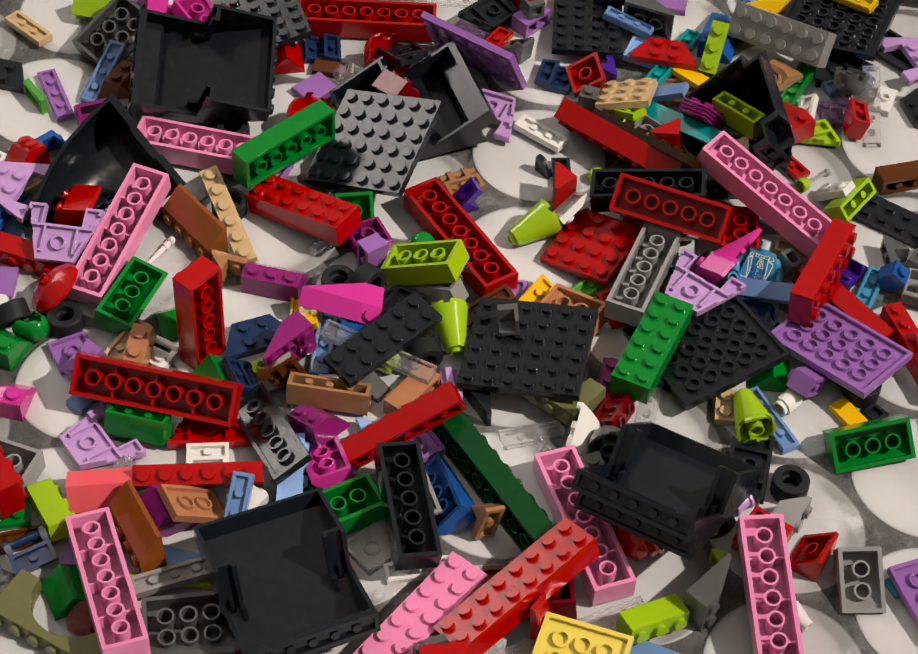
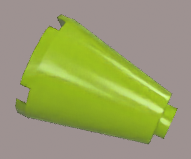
M543 199L538 201L508 230L509 235H507V238L511 245L515 244L519 247L560 232L562 229L560 220L555 211L551 212L548 209L550 207L548 202Z
M450 298V302L445 303L443 300H439L431 305L442 315V321L434 326L445 352L451 356H459L466 349L467 302L460 298Z
M747 388L739 389L733 395L735 434L738 441L747 442L754 439L757 442L767 441L768 436L771 433L774 435L777 426L774 418L752 390Z

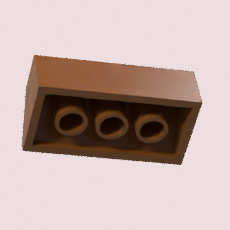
M179 184L163 207V220L165 224L170 226L178 237H182L188 247L193 248L199 257L203 255L212 261V249L228 253L226 226L182 184Z
M127 480L109 503L118 539H123L124 542L122 544L125 553L131 554L132 566L134 569L138 568L140 573L165 567L167 563L162 536L131 480Z

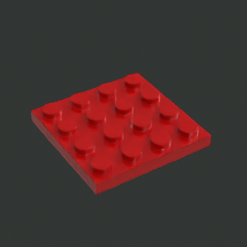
M584 208L573 215L574 219L570 223L564 225L540 256L541 263L607 287L625 263L642 228Z

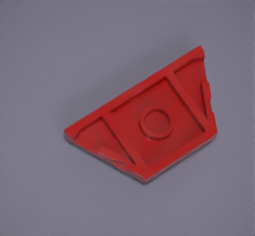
M650 37L629 54V61L696 71L697 64L685 42Z
M183 418V421L176 427V433L172 439L167 441L168 449L186 448V443L229 442V447H249V439L245 437L238 422L235 426L227 427Z

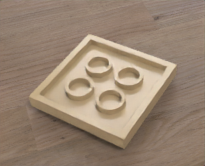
M643 78L642 80L635 81L634 79H627L622 82H617L616 80L608 81L601 90L595 103V108L599 110L603 108L618 110L649 107L658 87V81L652 78Z

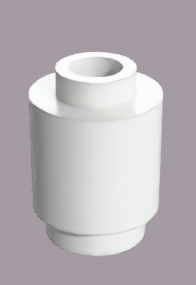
M788 388L774 400L772 406L780 416L789 415L803 403L802 395Z

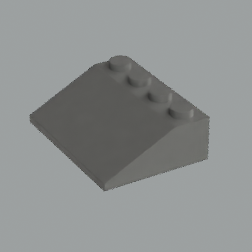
M111 0L72 40L75 48L97 65L110 39L127 45L128 48L122 58L126 60L133 52L136 18L141 7L133 0Z
M213 591L141 598L142 617L149 637L151 654L235 653Z

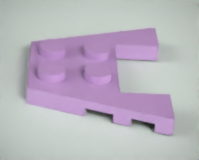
M885 37L880 49L883 53L901 50L914 67L913 69L902 71L901 77L908 86L913 85L914 81L918 80V37Z
M483 88L482 91L497 118L493 124L499 125L494 133V139L510 143L516 98Z
M0 161V206L8 214L15 216L18 222L24 223L30 214V207L17 202V200L34 177L43 179L50 164Z
M30 201L34 258L42 262L71 263L75 265L105 216L104 210L86 208L82 227L45 223L49 208L48 204Z
M683 248L664 294L693 304L692 315L697 317L746 290L747 285L733 276L721 288H718L689 271L696 263L698 256Z
M100 401V404L95 409L91 408L87 412L85 418L74 423L59 437L60 443L79 470L146 456V450L137 438L116 447L100 426L99 422L104 420V411L109 407L110 402Z

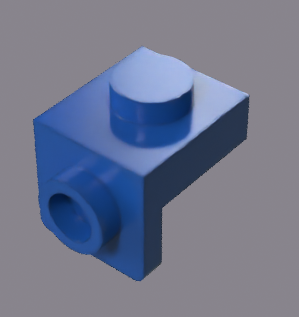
M53 130L36 138L37 141L45 144L47 152L54 149L59 151L65 143L64 138Z

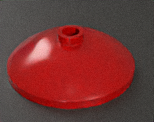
M71 263L61 264L43 273L39 277L32 297L33 310L43 314L56 307L72 289L78 275L77 267Z

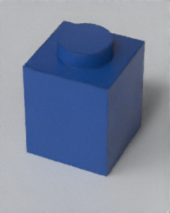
M895 260L880 267L876 282L889 293L906 285L910 271L899 260Z

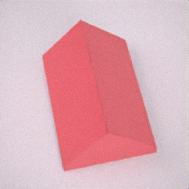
M132 467L68 471L65 487L70 507L69 511L80 514L109 507L110 501L127 480L132 482Z

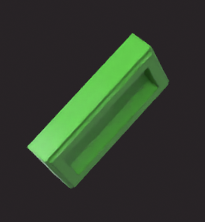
M29 78L23 80L25 95L40 113H47V101L44 95Z

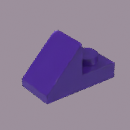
M606 55L605 58L601 59L607 79L605 83L617 80L613 55Z
M470 177L453 197L467 213L479 210L475 200L483 191L477 181Z
M853 258L848 259L847 268L845 271H841V278L839 280V283L848 291L869 268Z

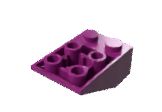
M298 310L280 323L263 356L264 366H267L289 351L299 362L318 348L313 324Z

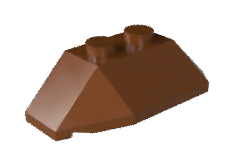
M121 59L104 79L98 100L107 98L112 93L117 99H128L132 61Z

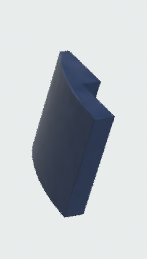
M323 33L322 38L311 36L303 39L304 62L314 64L315 59L341 62L340 36Z
M543 59L534 84L550 92L570 95L572 87L565 66H560V60Z

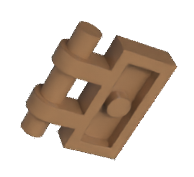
M464 167L460 171L446 172L438 177L439 181L443 183V186L452 196L470 177L477 181L482 191L485 190V184L479 174L475 173L474 167L468 169Z

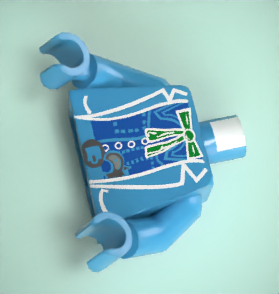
M761 239L758 248L749 247L737 259V263L725 277V282L729 280V277L733 276L736 279L743 277L783 283L784 273L781 262L777 259L775 253L769 252L772 242Z

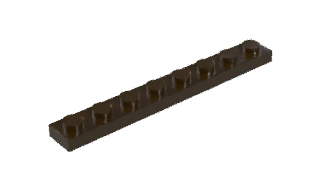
M605 108L602 110L593 109L592 113L691 168L700 167L701 164L695 160L696 156L687 151L683 154L684 150L678 146L670 147L671 143L664 139L659 141V137L651 132L647 135L645 129L639 126L634 128L635 124L628 120L623 122L624 119L616 114L611 116L612 113Z

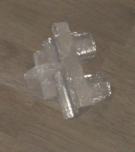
M350 57L349 62L345 64V69L344 65H339V68L333 70V76L337 78V82L342 83V80L344 82L362 70L363 65L355 63V58Z

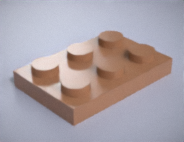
M160 484L157 489L173 522L207 523L223 518L225 507L212 487Z

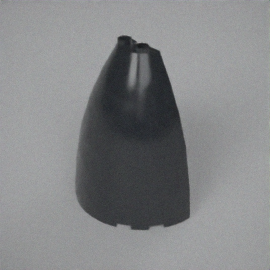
M113 93L91 112L71 134L46 171L33 202L48 204L49 208L45 223L58 224L52 220L55 214L53 209L59 201L61 202L59 197L65 189L69 190L73 185H98L102 187L97 198L99 200L100 195L104 191H118L133 163L169 174L171 189L166 198L172 195L179 184L183 186L186 184L163 154H158L137 128V122ZM29 209L30 215L28 218L31 221V209Z

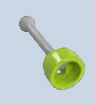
M825 169L823 173L811 179L801 177L795 180L794 187L797 192L804 193L810 188L811 182L823 176H829L831 171L830 169Z

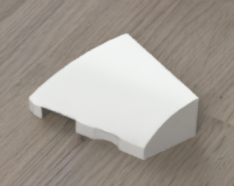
M578 401L576 406L580 412L578 420H572L570 434L565 446L574 445L578 454L583 455L588 454V441L591 434L601 425L593 412L583 402Z

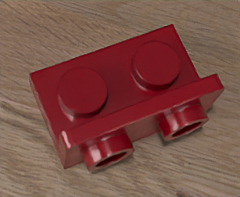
M608 392L594 415L601 426L613 425L621 429L622 424H627L636 408L630 393Z

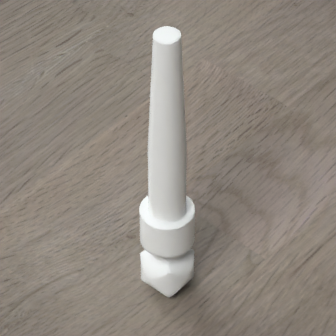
M170 236L167 239L168 241L161 245L162 247L154 253L147 263L151 264L165 250H168L171 244L173 245L176 242L175 237Z

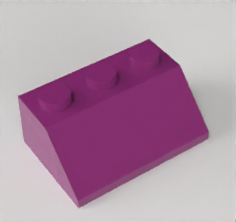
M246 262L240 276L241 292L291 302V298L299 299L302 286L306 285L309 273L256 262Z

